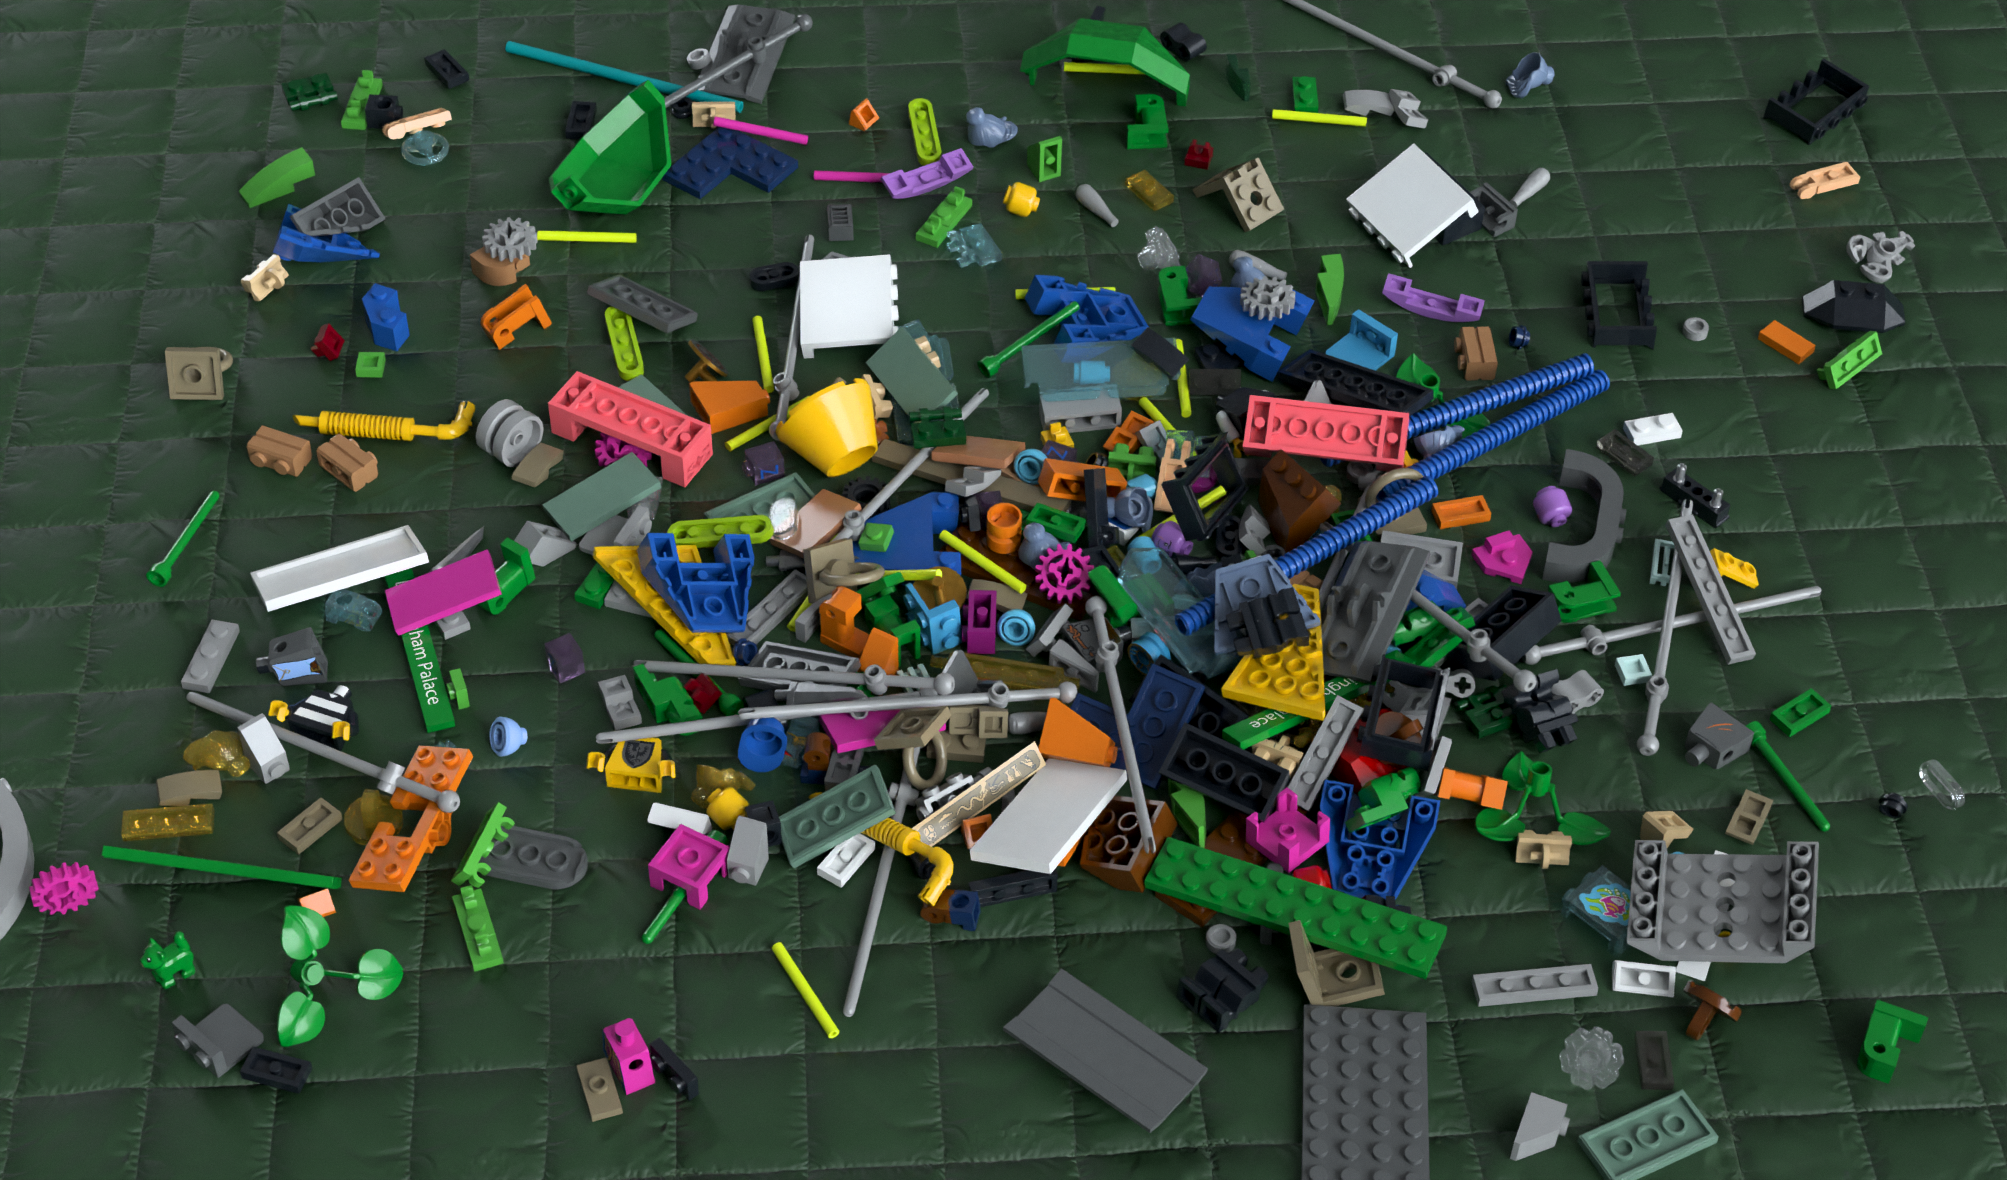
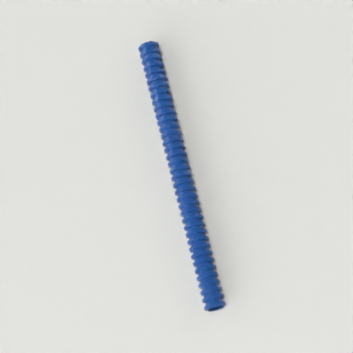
M1583 353L1566 361L1563 360L1546 366V368L1534 370L1532 373L1520 375L1518 378L1506 380L1504 383L1500 382L1497 385H1492L1490 388L1486 387L1483 390L1471 392L1469 395L1457 397L1455 400L1443 402L1441 405L1437 404L1434 407H1429L1427 410L1423 409L1420 412H1415L1409 417L1407 439L1416 437L1419 434H1425V432H1430L1433 429H1439L1447 424L1459 422L1461 419L1473 417L1475 414L1487 412L1489 409L1493 410L1496 407L1503 406V404L1507 405L1510 402L1517 401V399L1521 400L1538 392L1541 393L1558 387V385H1564L1565 383L1572 382V380L1584 378L1586 375H1592L1594 372L1593 360L1588 354ZM1320 458L1326 467L1339 464L1340 461L1345 462V460Z
M1595 370L1592 375H1586V377L1580 378L1544 396L1542 399L1519 409V411H1515L1513 414H1509L1507 417L1480 429L1478 432H1474L1472 435L1437 451L1435 454L1407 468L1415 469L1423 476H1429L1433 480L1437 479L1445 473H1449L1451 470L1485 454L1487 451L1497 448L1499 445L1606 391L1610 386L1609 378L1604 371ZM1411 479L1395 480L1384 486L1376 498L1378 501H1382L1384 498L1402 490V488L1408 487L1414 481Z
M1424 476L1408 485V487L1402 488V490L1395 492V494L1377 502L1376 505L1374 504L1366 508L1363 512L1357 513L1350 517V519L1339 523L1337 526L1330 528V530L1312 538L1310 541L1298 546L1297 549L1294 548L1274 561L1288 579H1291L1294 575H1298L1321 560L1323 561L1334 553L1339 552L1340 549L1346 548L1353 544V542L1360 540V538H1364L1380 527L1382 528L1393 520L1398 519L1399 516L1401 517L1405 513L1412 511V509L1437 497V485L1432 478ZM1215 593L1197 602L1196 605L1190 606L1189 609L1183 610L1182 613L1179 612L1175 615L1176 627L1184 636H1189L1192 632H1196L1199 628H1203L1206 624L1209 625L1215 621Z

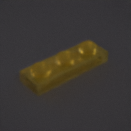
M211 803L123 811L121 832L123 841L213 834L214 807Z

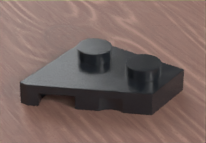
M1222 342L1194 348V356L1210 387L1218 385V380L1224 375L1229 377L1237 368L1243 367L1245 363L1235 353L1231 355L1227 352V346Z

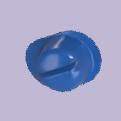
M776 718L750 720L741 735L738 748V758L742 765L755 772H768L780 766L787 746V736L784 733L782 723Z

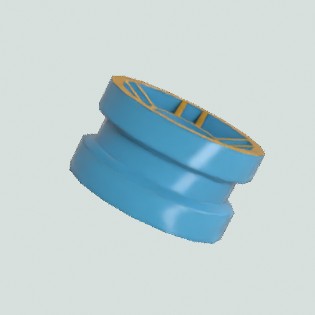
M1146 632L1139 637V640H1135L1128 646V656L1132 664L1144 675H1147L1152 663L1156 662L1160 654L1171 660L1167 645L1158 635L1152 632Z

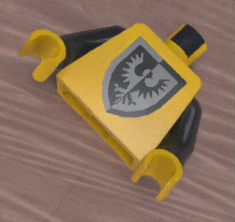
M653 737L618 742L604 753L590 752L588 753L586 764L587 769L594 767L599 772H603V769H605L607 787L661 793L662 777L675 778L676 770L675 762L669 751L662 749V740Z

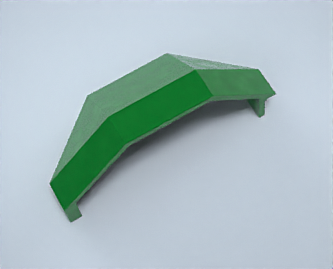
M1080 18L1023 53L1020 72H1025L1029 76L1030 85H1035L1038 68L1067 57L1130 65L1177 92V105L1186 106L1190 74L1142 26Z
M647 80L634 88L581 137L549 177L551 192L568 210L626 215L641 206L671 167L664 96Z

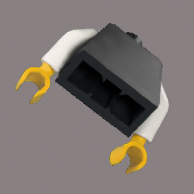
M1241 387L1228 396L1220 395L1215 401V407L1218 412L1216 420L1223 433L1228 432L1226 436L1228 442L1234 444V458H1241L1240 450L1244 451V440L1239 438H1244L1250 395L1275 398L1273 392Z

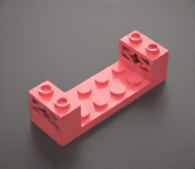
M578 371L548 402L551 431L553 434L574 442L588 426L661 456L663 479L682 487H686L713 455L710 424Z
M1250 395L1243 449L1245 455L1271 458L1272 452L1278 453L1282 449L1286 454L1376 464V470L1389 472L1404 466L1409 413Z

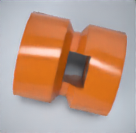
M999 503L988 510L986 543L993 552L1009 554L1020 547L1022 513L1017 506L1010 503Z

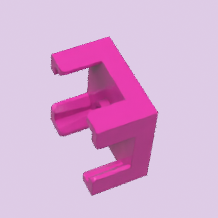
M1285 788L1277 795V811L1271 814L1264 823L1258 824L1257 812L1246 818V842L1274 863L1280 864L1286 872L1290 873L1329 842L1330 818L1319 811L1317 813V824H1315L1297 811V794L1289 788Z
M680 824L648 864L650 886L663 891V879L686 889L688 904L701 910L708 900V883L720 868L722 877L725 878L728 875L727 858L730 847Z

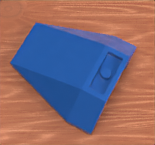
M1325 780L1320 811L1330 818L1329 842L1325 845L1332 889L1358 898H1362L1365 895H1377L1384 899L1386 896H1395L1396 900L1436 830L1440 800L1411 795L1410 803H1407L1408 809L1390 819L1349 833L1345 822L1354 817L1353 811L1362 807L1359 797L1353 793L1354 785Z

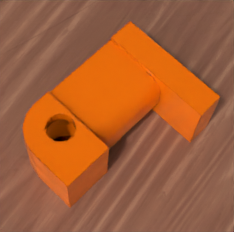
M526 284L497 306L489 309L481 318L480 323L484 332L499 350L515 339L512 333L532 318L543 329L552 324L539 298L536 295L533 297ZM496 317V319L490 323L491 319Z
M837 586L832 591V597L829 600L823 601L819 607L821 622L820 642L847 656L859 658V660L870 635L854 627V617L862 609L861 594L844 586Z
M1444 767L1439 789L1433 795L1445 799L1454 797L1473 801L1482 806L1502 810L1508 781Z

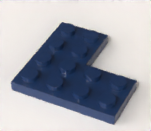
M718 127L675 162L664 174L663 181L701 199L732 174L769 193L798 168V160L740 131Z
M1153 663L1129 714H1126L1141 783L1154 790H1158L1164 777L1159 774V770L1184 722L1189 724L1205 687L1200 683ZM1078 693L1070 709L1108 735L1115 742L1117 757L1115 763H1111L1110 768L1126 770L1127 773L1113 708Z

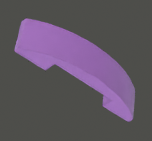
M962 148L943 154L940 160L905 173L901 169L881 177V181L892 198H909L930 192L960 178L971 171L973 165Z
M1388 273L1382 293L1399 306L1416 314L1443 321L1472 322L1480 320L1485 300L1460 294L1459 301L1412 288L1411 279Z

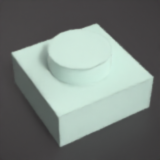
M1643 654L1616 658L1615 667L1623 686L1647 683L1652 677Z

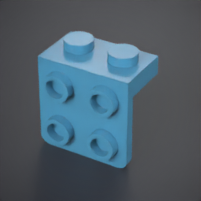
M1358 309L1352 314L1350 332L1326 350V354L1376 371L1395 356L1398 333Z
M911 583L906 584V594L903 595V599L908 613L905 614L907 623L916 620L919 624L920 643L922 646H927L931 653L935 655L963 643L960 609L956 601L951 600L929 610Z

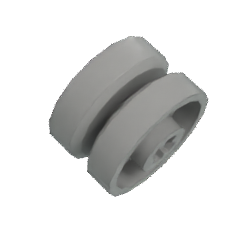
M504 399L491 406L482 416L477 427L476 442L483 451L495 456L504 465L517 467L524 457L541 442L544 431L543 422L539 417L530 411L524 410L522 406L513 400Z

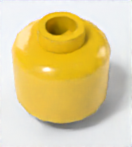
M1015 182L1012 186L1008 185L1003 204L1006 205L1008 212L1027 217L1031 211L1036 212L1040 198L1036 197L1037 191L1034 187Z
M728 787L723 791L717 788L707 798L710 804L707 807L706 813L721 829L728 830L732 828L734 830L738 816L745 817V807L749 806V803L732 787Z

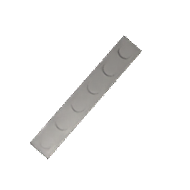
M1693 514L1668 519L1665 526L1727 664L1753 659L1756 655L1755 650Z

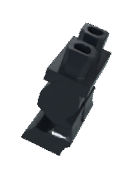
M1293 587L1281 589L1278 594H1268L1265 598H1257L1249 602L1239 603V610L1226 615V622L1230 632L1243 628L1246 632L1245 636L1233 639L1237 656L1253 654L1254 659L1262 657V655L1278 653L1293 640L1297 646H1309V634L1302 613H1300V607ZM1287 616L1286 619L1280 620V617Z
M1558 669L1535 675L1536 685L1530 692L1518 691L1514 683L1501 691L1504 703L1510 706L1512 710L1511 714L1517 715L1518 726L1524 733L1522 735L1524 742L1533 741L1539 754L1557 746L1552 734H1555L1561 747L1577 740L1572 725L1579 720L1575 713L1572 714V706L1568 697L1553 694L1551 691L1553 685L1559 683Z
M1239 948L1230 953L1222 949L1216 953V957L1210 958L1200 966L1194 981L1188 976L1179 979L1176 997L1195 1014L1199 1012V1017L1220 1033L1228 1027L1232 1019H1237L1240 1012L1245 1011L1251 1004L1253 1005L1259 1000L1260 991L1267 984L1269 974L1261 966H1256L1253 970L1248 971L1245 968L1248 958Z

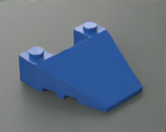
M1035 275L1025 296L1031 311L1037 315H1054L1073 301L1079 304L1080 308L1078 311L1060 322L1062 327L1052 346L1061 364L1070 365L1089 362L1141 335L1147 327L1149 328L1130 295L1101 287L1099 291L1086 288L1087 284L1078 282L1076 286L1065 283V278Z
M1208 287L1190 320L1213 340L1218 338L1227 346L1226 351L1231 355L1235 353L1244 360V366L1247 369L1273 382L1291 347L1269 335L1273 325L1275 324L1297 336L1315 300L1295 291L1294 309H1290L1289 315L1282 313L1281 319L1275 316L1272 320H1269L1264 316L1259 320L1258 315L1251 317L1249 316V311H1243V305H1240L1241 288Z
M930 492L867 519L865 526L867 523L892 525L894 534L886 552L861 550L858 544L859 540L852 541L854 556L859 557V559H854V562L877 563L883 566L885 570L929 569L935 566L948 567L961 576V552L933 551V534H940L943 530H947L952 534L957 528L959 517L958 495L954 493ZM904 581L900 585L914 584L915 581Z
M647 533L637 548L641 572L692 633L744 632L749 605L748 593L752 582L751 570L755 559L750 535L724 534L713 550L716 563H680L673 533Z

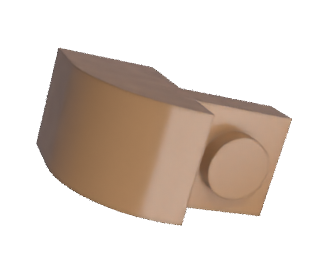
M485 247L470 254L472 273L481 281L493 286H505L517 282L516 273L530 266L529 256L524 254L522 255L523 260H519L516 257L513 259V262H510L507 258L499 261V256L491 258L490 253L485 252Z

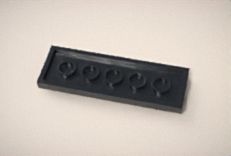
M1311 349L1278 371L1280 381L1306 390H1310L1315 380H1321L1328 397L1350 404L1353 407L1409 413L1410 417L1434 399L1433 389Z

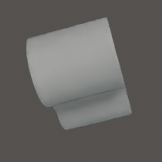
M1437 666L1430 667L1433 669L1442 670L1440 667ZM1463 668L1450 671L1446 692L1453 693L1460 698L1470 696L1475 689V680L1472 673ZM1460 677H1465L1466 682L1469 683L1464 685V689H1459L1458 684L1455 683L1460 681Z
M1580 670L1570 678L1560 680L1551 689L1553 694L1568 697L1572 706V714L1581 708L1596 704L1604 694V690L1586 670Z

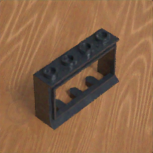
M1822 59L1818 72L1809 70L1804 83L1796 80L1792 85L1790 94L1782 90L1777 100L1773 97L1769 99L1763 119L1771 118L1808 141L1807 145H1810L1815 140H1820L1828 130L1835 129L1844 118L1848 119L1857 108L1861 109L1866 104L1869 85L1828 60ZM1822 84L1847 98L1846 101L1815 124L1790 109Z
M1587 261L1586 271L1581 273V285L1586 286L1583 290V302L1588 303L1585 307V319L1590 320L1587 325V336L1592 337L1593 348H1596V345H1647L1654 350L1657 326H1653L1654 313H1650L1652 296L1648 295L1650 281L1646 279L1647 261ZM1595 284H1634L1640 326H1600Z
M1228 432L1202 438L1203 445L1194 449L1197 455L1185 459L1186 467L1174 471L1176 479L1165 481L1161 484L1186 541L1194 539L1203 541L1210 538L1215 528L1222 524V520L1233 511L1232 508L1242 501V497L1249 490V486L1245 487L1244 479L1228 442L1225 441ZM1212 464L1220 485L1226 491V495L1218 499L1203 515L1191 486Z
M1383 654L1381 664H1374L1371 681H1375L1376 685L1370 684L1366 701L1371 702V706L1365 705L1361 722H1366L1367 724L1366 727L1360 725L1356 741L1362 744L1359 755L1428 771L1450 668L1437 670L1385 658V654ZM1387 679L1432 690L1421 744L1375 733Z

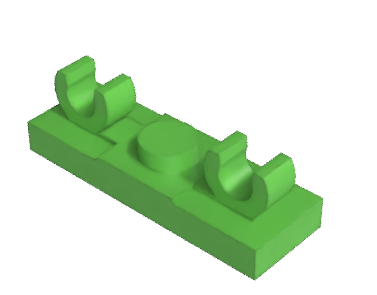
M362 70L363 77H358L341 120L342 128L366 130L365 107L369 94L379 95L383 86L382 79L373 78L372 71Z
M957 186L954 187V192L951 191L918 230L916 233L917 241L936 248L939 247L972 207V199L964 196V189Z
M1877 331L1867 332L1860 339H1856V342L1848 345L1831 361L1826 362L1823 366L1824 369L1818 368L1819 379L1827 380L1829 389H1837L1882 355Z
M498 802L486 812L451 882L461 886L468 879L469 883L477 888L484 884L485 880L480 878L477 872L485 876L490 872L491 868L486 863H478L480 858H486L495 844L491 841L493 837L500 842H503L508 837V834L502 831L501 826L509 830L515 824L512 819L502 817L507 808L506 806Z
M472 885L460 888L461 894L452 896L474 972L504 964L481 888L473 890Z

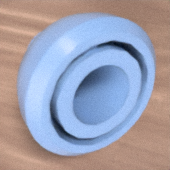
M497 717L490 728L489 737L492 750L500 757L514 753L520 745H524L527 742L526 729L520 728L518 723L510 718Z

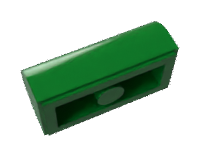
M1102 565L1088 572V577L1093 587L1105 600L1118 620L1122 623L1129 620L1136 613L1137 604L1109 568Z

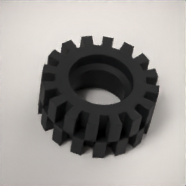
M866 476V480L857 477V482L852 479L849 481V485L844 486L842 496L860 503L863 509L868 503H862L858 500L865 498L873 499L886 486V483L884 481L879 483V478L876 477L873 481L870 480V476ZM890 497L869 518L890 510Z

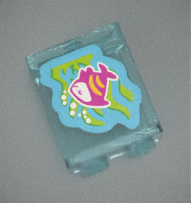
M1602 865L1594 873L1589 872L1583 878L1581 885L1575 890L1571 888L1562 898L1563 908L1561 915L1567 918L1570 914L1574 913L1609 940L1607 952L1615 958L1631 946L1627 944L1631 886Z

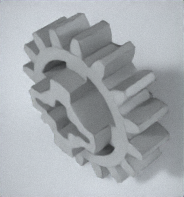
M508 217L507 221L503 222L501 219H498L497 225L490 223V229H484V236H482L483 247H485L486 253H490L491 258L499 256V261L507 258L510 262H513L514 258L517 257L519 260H523L522 255L530 256L531 250H536V243H538L537 232H535L534 226H530L529 221L521 223V218L513 221Z
M1264 276L1261 280L1254 278L1253 283L1246 282V287L1241 288L1240 305H1243V311H1249V316L1258 315L1259 320L1264 316L1269 320H1272L1275 316L1281 319L1282 313L1289 315L1290 309H1294L1295 291H1292V285H1286V280L1278 282L1277 277H1273L1272 280H1268L1267 276Z

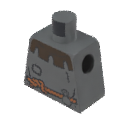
M1104 617L1109 641H1113L1118 645L1119 662L1123 657V643L1132 639V633L1126 624L1113 628L1107 618ZM1093 618L1062 626V640L1101 673L1102 671L1096 667L1097 663L1095 661L1099 643Z

